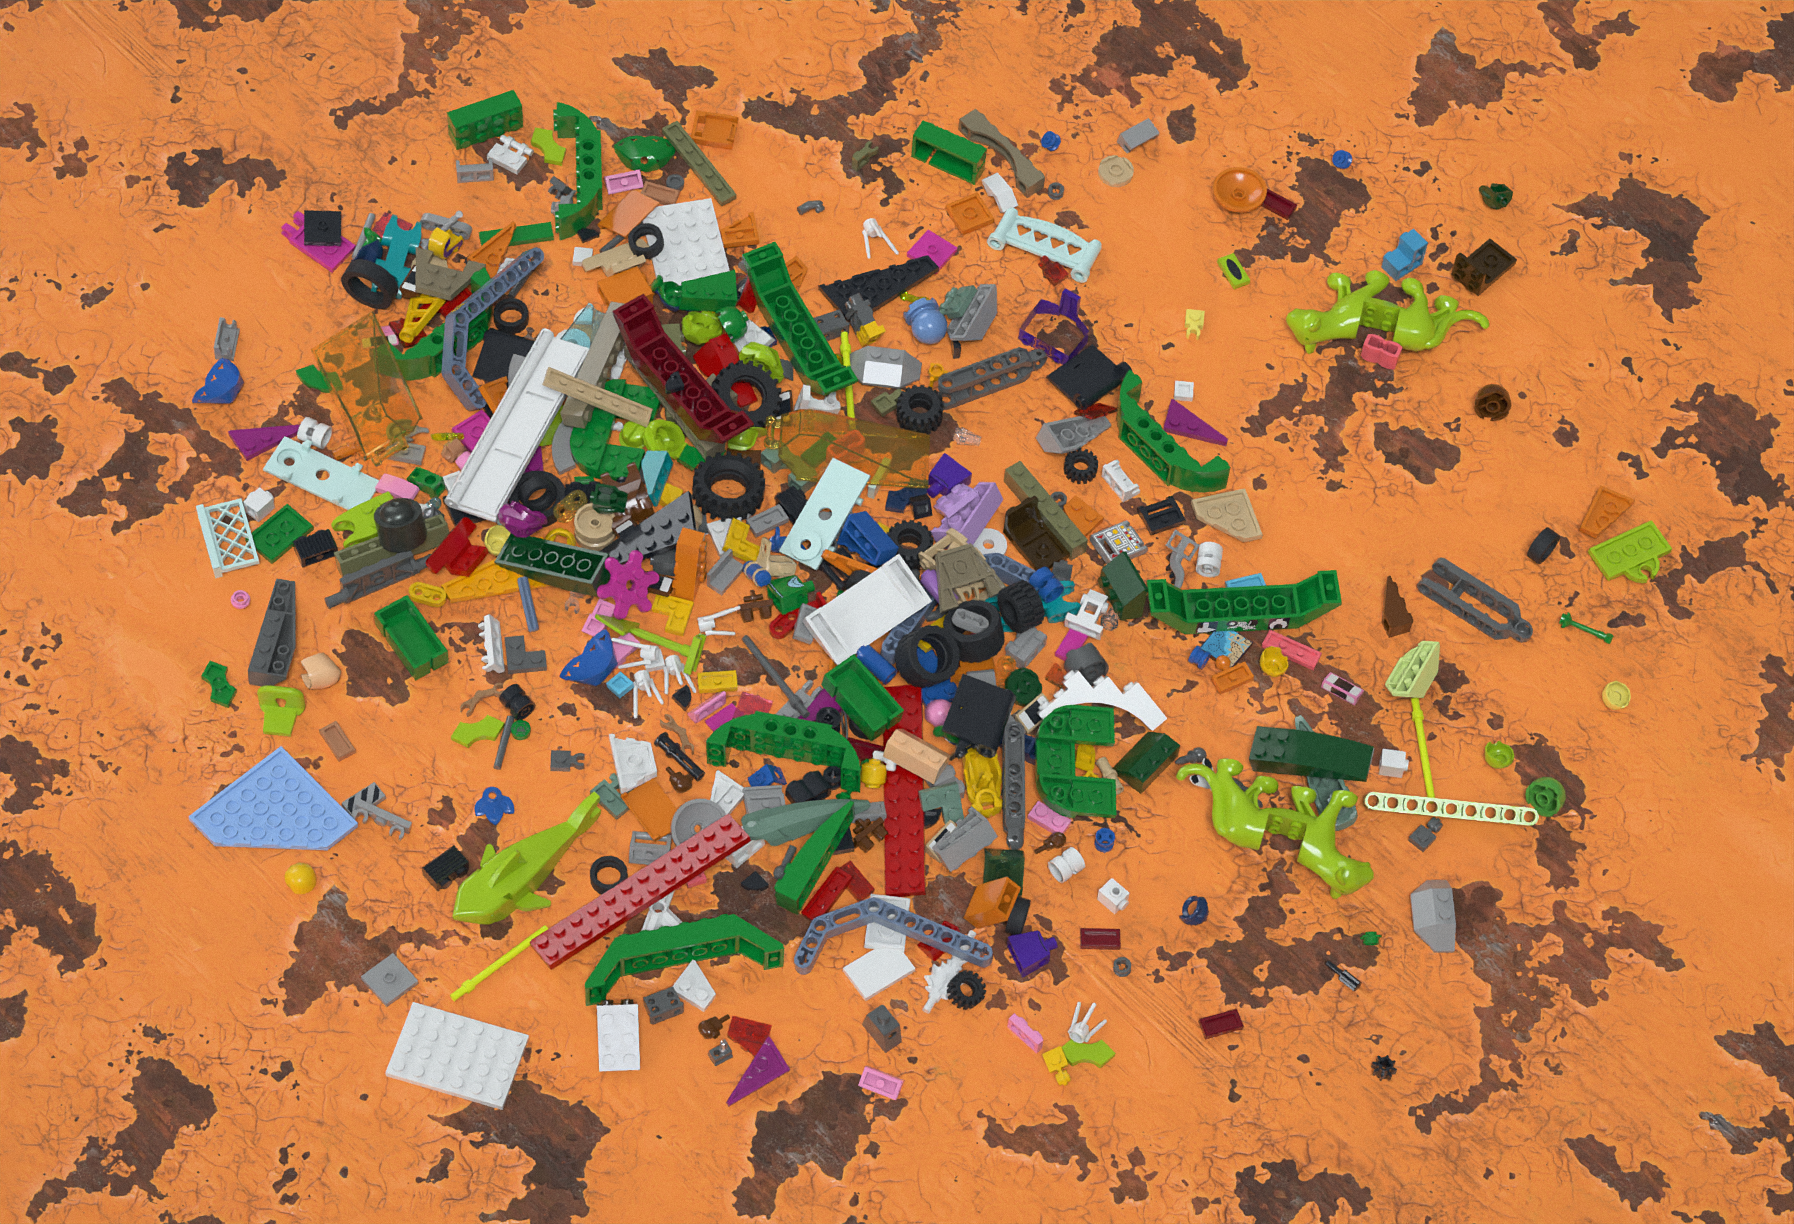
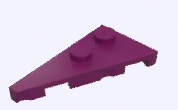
M1171 399L1163 428L1165 432L1227 446L1228 438L1180 403Z
M300 425L230 430L228 434L243 457L248 461L278 446L284 436L290 439L297 436Z
M770 1036L765 1040L726 1102L728 1107L790 1071Z

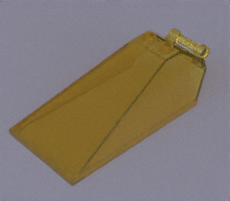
M371 311L312 348L311 352L349 436L356 447L358 456L364 462L371 458L372 463L378 467L392 455L409 448L405 436L414 431L419 420L423 419L378 319L375 313ZM398 441L396 445L378 455L379 452Z
M798 409L781 414V419H777L774 416L766 418L767 435L764 440V447L779 450L778 457L796 476L798 481L819 482L832 458H835L870 475L871 477L866 485L928 489L930 435L812 409ZM775 428H780L779 440L774 439Z

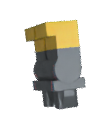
M860 293L849 298V301L845 303L848 310L845 316L847 320L850 319L851 326L861 347L863 348L877 342L886 330L883 325L878 327L873 318V310L870 307L869 300L864 301Z

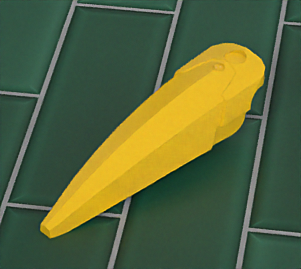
M970 748L967 750L968 753L962 758L964 782L969 801L973 804L976 793L983 788L993 790L998 798H1000L1002 771L997 759V752L994 757L988 758L980 755L977 752V748L974 750ZM984 792L980 795L979 801L982 806L994 805V798L990 793Z

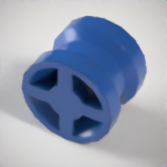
M1197 645L1192 651L1188 662L1197 664L1198 668L1202 670L1209 661L1211 653L1208 651L1204 652Z
M1108 828L1098 830L1094 842L1095 848L1103 853L1111 851L1115 841L1114 832Z

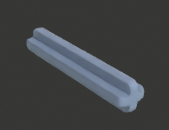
M520 577L517 582L528 631L536 632L539 630L528 578Z

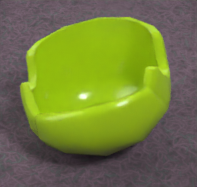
M1498 741L1495 744L1488 742L1485 746V761L1491 767L1502 769L1513 763L1514 751L1509 745Z

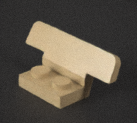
M643 239L636 241L638 247H649ZM629 243L583 259L582 267L585 272L601 267L605 275L610 277L636 266L641 268L646 259L644 255L638 257L633 255Z

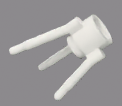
M870 218L863 223L864 230L862 234L868 259L871 258L868 236L883 237L896 255L899 254L883 232L881 226L878 225L876 219Z
M737 606L697 618L700 633L705 632L706 636H734L735 632L712 630V628H715L714 619L740 610L741 607Z
M617 638L611 639L613 642L638 647L641 649V658H644L643 661L619 665L618 669L651 665L652 661L658 660V646L644 645Z
M671 655L665 659L666 666L663 667L666 695L669 688V673L676 675L679 684L683 685L680 673L681 671L683 673L685 666L684 663H681L678 655ZM683 673L693 693H696L697 690L689 675Z
M640 670L634 674V718L638 717V688L642 691L646 690L648 697H651V687L660 704H664L653 679L650 678L649 672L646 670Z
M1081 1002L1077 1003L1072 1024L1068 1030L1069 1036L1073 1041L1077 1043L1088 1042L1090 1037L1107 1023V1020L1104 1019L1089 1032V1026L1086 1023L1093 1013L1096 1003L1091 1005L1083 1021L1077 1023Z

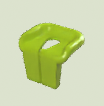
M261 686L257 691L259 706L265 712L263 734L291 737L297 716L301 715L305 710L303 693L291 687ZM275 699H284L286 701L285 706L280 707Z

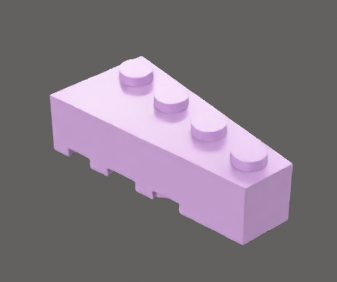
M979 482L973 488L978 496L950 518L944 517L939 528L934 527L931 533L936 543L947 535L946 531L950 528L964 535L968 539V544L971 543L973 545L1003 501V497L995 482Z

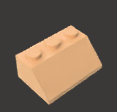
M904 729L895 730L887 741L883 757L932 784H935L951 761L949 759L950 754Z

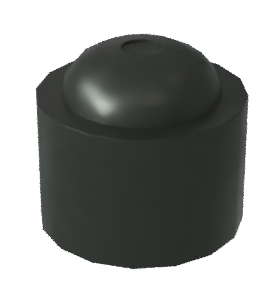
M394 498L376 509L374 521L379 542L383 549L401 553L413 550L424 543L427 531L422 509L417 501L408 498Z

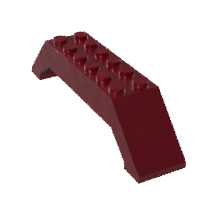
M644 294L613 310V316L633 362L699 440L723 444L754 426L752 420L743 410L740 412L734 411L725 404L664 332L654 310V305ZM678 371L684 384V390L666 395V382L672 373Z

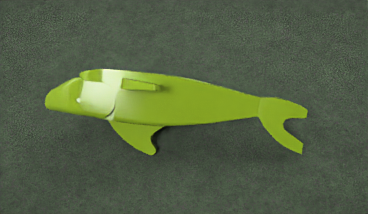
M594 791L578 805L566 822L516 842L498 854L495 853L493 846L488 844L481 860V870L477 869L466 878L457 891L453 919L489 925L505 919L516 909L532 911L550 907V900L533 893L545 881L574 840L587 831L601 814V810L597 807L600 802V796Z

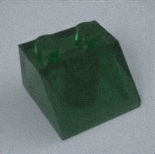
M984 848L983 884L1008 877L1021 887L1018 895H1022L1025 862L1024 850Z

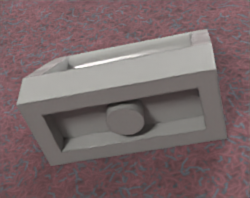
M632 831L629 863L649 865L671 851V834L658 840L667 842L666 845L636 843V839L652 841L653 839L647 832Z

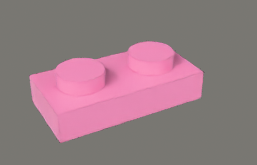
M1040 801L1036 803L1027 818L1051 833L1061 832L1063 834L1072 821L1054 812Z
M1014 1013L1009 1018L1007 1027L1037 1054L1043 1046L1044 1040L1041 1034L1036 1030L1033 1031L1025 1019L1018 1017Z

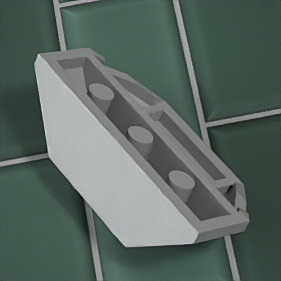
M980 284L964 315L952 319L947 327V333L951 341L983 339L997 314V286L995 284Z
M866 346L850 354L851 369L858 381L863 385L901 389L914 381L920 380L922 363L905 350Z
M1426 880L1410 895L1414 932L1431 947L1430 949L1434 953H1452L1455 951L1456 933L1452 888L1447 880Z

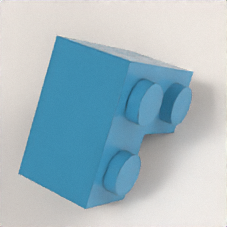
M1415 229L1404 232L1399 237L1397 249L1392 252L1389 251L1384 255L1382 268L1395 281L1399 280L1423 264L1428 242Z

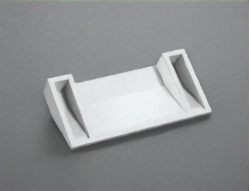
M898 554L838 597L805 617L802 622L834 663L839 665L853 654L855 655L861 646L871 644L932 602V600L900 554Z

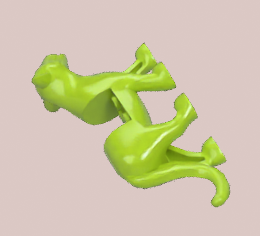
M1377 270L1366 273L1365 279L1368 285L1352 293L1350 291L1351 279L1348 276L1340 273L1330 274L1327 278V284L1330 288L1337 291L1338 299L1329 311L1321 312L1313 309L1295 308L1286 317L1287 325L1294 333L1298 342L1305 345V350L1308 354L1314 352L1318 342L1333 339H1356L1359 325L1394 332L1392 341L1400 344L1403 347L1402 349L1415 352L1439 346L1445 339L1449 328L1460 320L1475 321L1483 329L1489 327L1488 318L1480 312L1474 310H1460L1456 312L1459 302L1446 295L1438 296L1435 299L1434 305L1438 311L1430 314L1428 299L1424 293L1423 285L1414 278H1406L1401 283L1404 293L1414 298V302L1407 309L1385 300L1372 298L1385 289L1390 281L1388 276Z
M1219 759L1217 773L1204 764L1197 763L1184 765L1177 772L1176 778L1181 781L1192 774L1201 775L1208 781L1213 795V826L1218 835L1225 837L1229 842L1243 848L1259 850L1264 830L1272 834L1285 835L1293 840H1302L1297 862L1311 869L1331 887L1330 895L1333 899H1338L1341 895L1353 894L1374 879V872L1369 862L1347 858L1336 849V820L1342 807L1351 808L1356 804L1358 797L1353 792L1345 790L1334 791L1329 804L1317 817L1309 805L1316 800L1317 794L1313 789L1302 786H1293L1291 788L1296 811L1284 808L1260 809L1258 806V796L1262 793H1275L1279 787L1278 781L1271 777L1257 776L1253 784L1244 792L1232 779V776L1240 774L1244 767L1239 761L1234 759Z

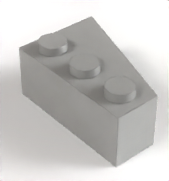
M972 806L968 809L969 814L963 820L959 819L956 822L957 827L951 833L947 831L932 847L942 865L950 872L958 869L963 862L974 857L978 851L990 845L998 837L989 821Z

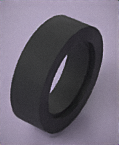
M353 260L341 277L342 285L351 297L361 304L374 309L388 308L399 291L395 278L386 269L368 260ZM358 277L371 281L382 292L371 291V288L365 285Z
M526 472L522 474L512 492L509 504L512 501L519 502V489L528 479L535 476L547 477L556 489L557 496L553 506L541 512L548 521L542 527L552 525L562 517L565 511V487L558 477L549 472Z

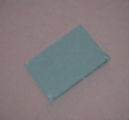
M588 303L560 339L590 348L605 314L594 309V306Z

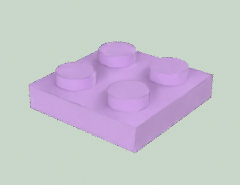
M963 483L958 484L951 489L952 492L947 496L940 497L936 501L937 504L933 507L941 515L950 518L978 496V494L971 487Z

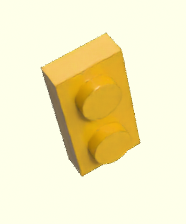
M736 670L697 673L699 693L738 691Z

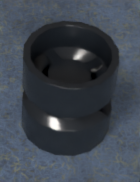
M519 684L509 686L499 697V701L506 709H510V714L516 721L527 718L536 706Z
M832 707L820 709L816 714V722L832 725V729L840 733L841 715L839 711Z

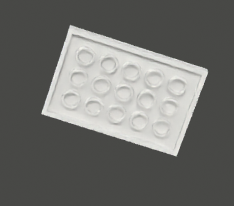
M711 198L657 206L642 221L643 223L656 225L662 232L664 238L663 250L658 256L651 258L655 277L657 278V275H661L663 282L673 281L681 286V282L730 271ZM645 235L649 246L656 242L657 238L654 235Z
M413 1002L385 1074L390 1078L503 1110L528 1044L529 1035Z

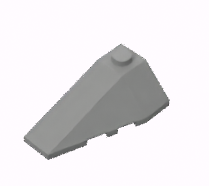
M1103 412L1044 423L1036 439L1045 452L1062 454L1081 448L1108 430L1111 424Z

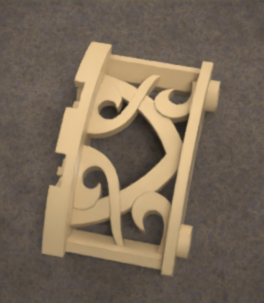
M950 528L946 531L947 535L925 552L921 551L918 553L921 567L924 570L929 569L931 571L934 569L936 571V561L932 558L937 553L946 551L944 549L949 546L947 550L968 544V539L960 532ZM975 547V549L979 552L983 559L986 560L983 554L977 549V547ZM983 580L953 589L954 593L959 597L958 604L967 601L963 593H967L969 599L972 594L971 589H973L975 598L972 600L985 601L989 598L987 589L979 594V589L985 588Z

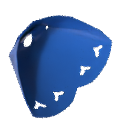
M225 358L219 359L207 374L205 386L200 388L193 396L192 403L230 404L233 402L244 384L239 369L235 364ZM223 363V369L218 370V368L221 367V364Z
M607 629L597 633L586 644L583 653L570 660L561 671L560 678L593 686L600 685L618 664ZM595 644L596 650L590 651V649L593 648V645ZM578 662H580L579 667H573L574 665H577Z

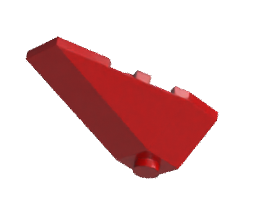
M727 333L710 339L693 355V360L700 372L708 377L713 373L717 376L728 364L733 362L735 365L740 360ZM741 381L732 385L731 389L738 395L737 405L740 408L758 402L750 383Z

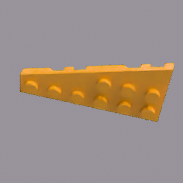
M496 559L477 567L469 577L459 576L442 584L441 588L445 590L449 602L455 603L518 592V578L525 576L496 565ZM528 578L530 589L550 586Z

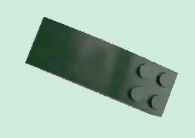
M512 533L495 560L496 565L532 580L598 597V587L607 584L611 577L609 571L605 568V560L610 557L608 553L532 536L516 537Z
M1257 726L1249 762L1255 772L1367 782L1375 748L1374 746L1316 732Z

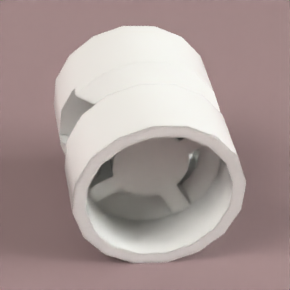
M306 417L298 429L297 438L304 442L308 439L313 442V446L324 449L331 438L332 427L324 423L318 424L317 420Z
M1204 542L1199 545L1196 572L1199 575L1216 577L1220 574L1223 555L1221 545L1215 542Z
M1070 847L1061 856H1056L1050 860L1048 868L1058 882L1064 883L1072 877V874L1083 870L1085 862L1081 854L1075 848Z

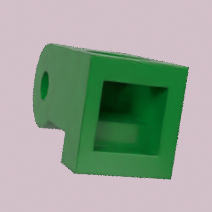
M416 467L407 477L408 482L418 486L421 491L429 494L430 498L437 500L446 489L443 477L421 467Z

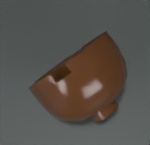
M1488 384L1477 392L1474 409L1480 418L1488 417L1491 418L1490 421H1497L1509 414L1512 406L1509 392L1503 386Z

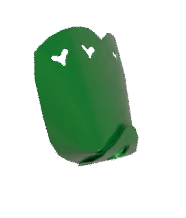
M629 136L614 145L615 153L627 168L644 172L655 171L664 167L676 151L667 139L659 136ZM642 157H646L648 159V162L646 164L641 163L640 160Z

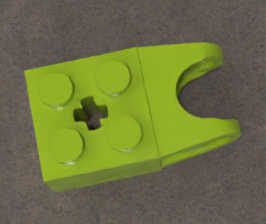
M389 491L354 506L333 520L331 527L334 531L350 530L354 532L344 541V548L378 537L374 513L380 505L393 499Z

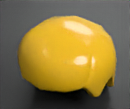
M1270 646L1262 652L1259 664L1264 673L1271 677H1279L1285 674L1289 667L1288 657L1282 655L1281 648Z
M299 862L291 865L284 875L286 885L295 894H306L316 886V874L308 864Z

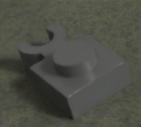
M551 750L550 771L570 772V767L582 770L584 769V763H578L577 761L584 760L585 755L577 753L571 756V751Z

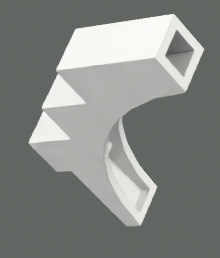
M1071 670L1064 675L1065 680L1062 683L1066 689L1063 690L1061 688L1053 695L1055 698L1050 702L1047 700L1038 707L1039 711L1037 712L1040 718L1044 719L1054 709L1061 706L1081 703H1104L1129 711L1152 731L1167 719L1138 682H1129L1123 687L1124 691L1121 693L1108 676H1100L1093 682L1094 686L1091 687L1078 670L1075 672Z

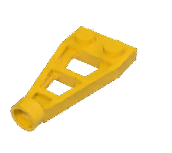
M426 294L410 298L404 327L399 334L400 339L406 343H411L445 303L446 299ZM432 303L428 309H418L419 304ZM422 317L418 322H412L413 318Z

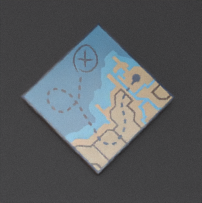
M1236 631L1213 632L1202 644L1201 648L1204 652H1210V658L1214 661L1220 655L1228 656L1231 661L1230 667H1233L1251 648L1253 642Z

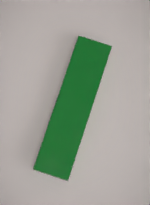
M551 222L517 226L509 246L554 240ZM502 229L479 232L481 246Z

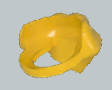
M553 529L545 537V540L554 541L556 535L567 537L568 545L576 546L574 535L567 529Z
M983 788L976 793L975 802L971 806L981 815L990 818L1001 812L1003 800L998 798L993 790ZM988 792L993 796V808L983 810L979 801L982 793Z

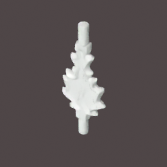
M970 930L967 934V936L972 938H975V936L977 935L976 932ZM963 945L961 946V949L969 950L970 946ZM952 955L951 959H947L946 964L942 961L940 967L935 964L932 965L931 975H924L928 983L925 989L929 992V999L922 1009L923 1012L929 1014L935 1003H938L941 998L948 1000V995L951 994L947 993L948 983L963 969L961 966L968 961Z

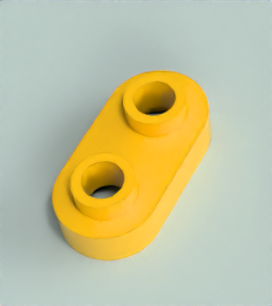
M415 582L409 587V597L414 602L431 607H441L446 603V592L440 587L422 582Z

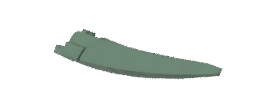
M1301 715L1295 717L1296 730L1314 732ZM1307 776L1309 787L1317 794L1314 802L1319 815L1329 804L1334 791H1349L1348 787L1345 786L1344 780ZM1355 805L1351 808H1341L1336 820L1335 831L1346 829L1356 822L1358 813Z
M815 800L783 805L771 809L765 808L744 815L741 822L751 840L764 839L771 846H778L816 831L849 801L854 802L855 815L867 810L871 806L868 800Z

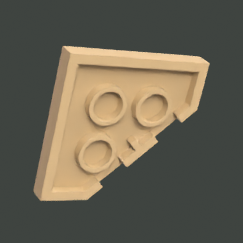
M1245 488L1197 498L1191 501L1197 520L1242 542L1262 539L1263 534Z

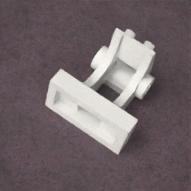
M803 385L794 406V422L801 423L803 418L823 422L835 420L841 408L840 402L835 397L836 392L825 395L824 400H818L810 395L811 386Z
M1091 589L1088 594H1083L1080 601L1082 606L1078 615L1067 613L1065 627L1100 641L1103 635V626L1096 623L1099 616H1103L1107 612L1109 603H1106L1108 596ZM1085 610H1090L1092 612H1095V614L1092 615L1090 613L1085 612Z

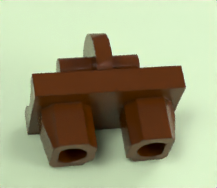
M750 590V596L743 597L745 604L738 605L741 609L737 610V613L741 614L743 623L754 621L752 611L759 610L761 619L771 618L772 599L762 600L763 595H756L754 590Z
M881 817L871 825H869L871 821L868 818L865 821L860 818L855 821L856 828L853 829V832L858 834L854 837L855 849L859 846L860 849L867 853L874 847V843L870 840L872 835L879 842L885 838V835H888L887 830L883 826L884 820Z

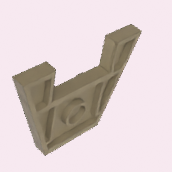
M416 247L415 292L451 301L471 283L470 277L473 273L481 270L483 267L486 268V264L468 260L462 272L430 264L433 258V251Z
M971 543L935 555L940 613L959 607L953 589L983 580L991 598L998 596V592L1006 587Z

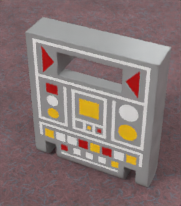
M1128 520L1091 535L1090 542L1106 564L1124 551L1127 552L1130 559L1143 555L1148 551L1147 546H1144V542L1134 528L1129 526ZM1104 541L1107 542L1114 553L1109 555L1103 546Z

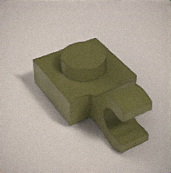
M868 141L863 149L856 151L852 156V168L856 172L869 162V158L878 153V146L870 149L872 146L871 141Z
M899 388L890 395L885 391L871 400V405L883 417L897 408L898 397H900L902 390Z

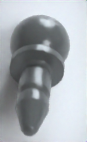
M1197 747L1188 751L1187 755L1179 757L1175 763H1201L1207 757V753L1203 748Z

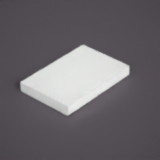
M871 894L870 898H879L909 911L910 898ZM871 907L869 909V911L876 912L879 910V908L877 907ZM891 914L887 918L893 920L896 919L897 916ZM875 922L869 923L866 928L864 948L894 950L904 953L906 935Z
M875 948L845 966L843 972L863 999L867 1001L915 972V967L902 951Z

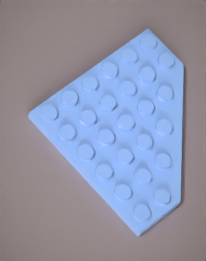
M282 746L188 816L189 821L214 846L328 851L358 827V823Z

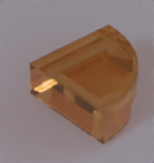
M1055 662L1045 676V680L1062 688L1064 685L1062 681L1065 680L1064 673L1060 665Z

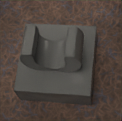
M555 176L549 181L554 186H551L548 192L553 194L557 190L558 193L555 198L560 200L563 193L569 195L573 191V189Z
M1060 560V563L1054 562L1052 573L1055 575L1054 578H1057L1059 581H1070L1073 565L1068 564V561Z

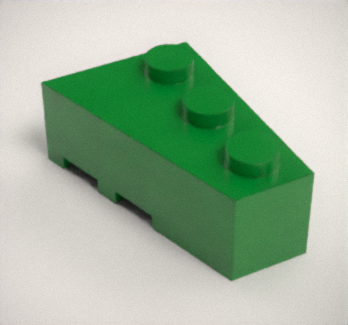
M735 270L681 282L678 293L679 310L715 312L725 306L735 307L737 303Z

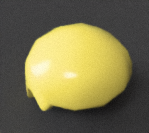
M503 525L490 527L484 538L485 547L494 556L499 555L511 534Z
M1613 681L1604 687L1602 700L1608 708L1621 710L1629 705L1631 694L1625 684Z

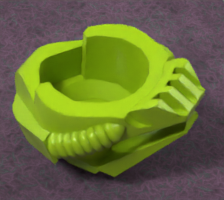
M691 311L682 319V332L687 341L699 346L705 345L710 339L720 336L723 328L720 321H718V316H716V313H712V311H702L701 313Z
M750 342L739 352V359L743 360V364H747L749 360L753 361V366L756 367L762 364L763 371L767 372L770 370L772 372L770 375L772 379L777 378L778 383L783 380L784 371L778 351L757 342Z
M661 419L651 421L645 428L642 436L648 451H668L671 459L675 460L678 459L686 444L689 445L684 442L685 436L675 422Z

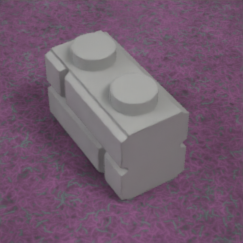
M1035 627L1023 633H1017L1015 641H1010L1005 647L1006 660L1015 664L1018 668H1026L1047 643V635L1040 630L1038 631Z

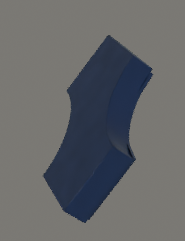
M910 479L908 485L903 489L889 491L885 510L904 514L905 509L910 505L909 498L927 494L929 482Z

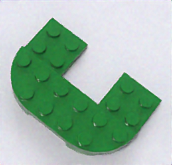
M626 379L606 381L605 390L653 409L649 422L656 420L661 402L649 387L627 384ZM594 407L592 418L587 423L585 429L573 427L570 437V449L574 462H576L583 473L601 479L600 475L608 472L611 479L616 481L619 477L628 476L627 464L635 462L640 473L645 449L608 444L616 418H625Z
M1065 705L1054 709L1043 719L1035 737V780L1041 799L1050 809L1065 817L1075 818L1076 815L1115 818L1117 815L1116 779L1075 776V744L1114 746V708Z

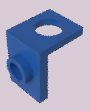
M769 764L764 765L748 777L751 787L770 786L774 782L782 785L787 784L781 768Z

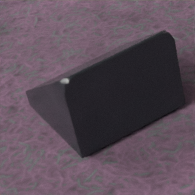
M927 494L909 498L914 520L933 516L931 500Z

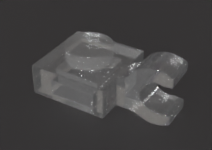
M570 591V597L565 602V610L568 611L570 606H575L574 612L577 614L580 610L579 601L581 598L584 599L585 594Z

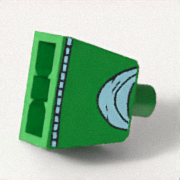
M795 575L771 580L766 585L768 599H772L774 606L782 615L799 608L802 603L807 604V593L815 591L812 580L802 583Z

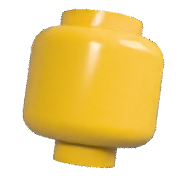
M869 759V762L862 764L861 782L865 784V787L880 788L886 782V765L882 764L880 759Z

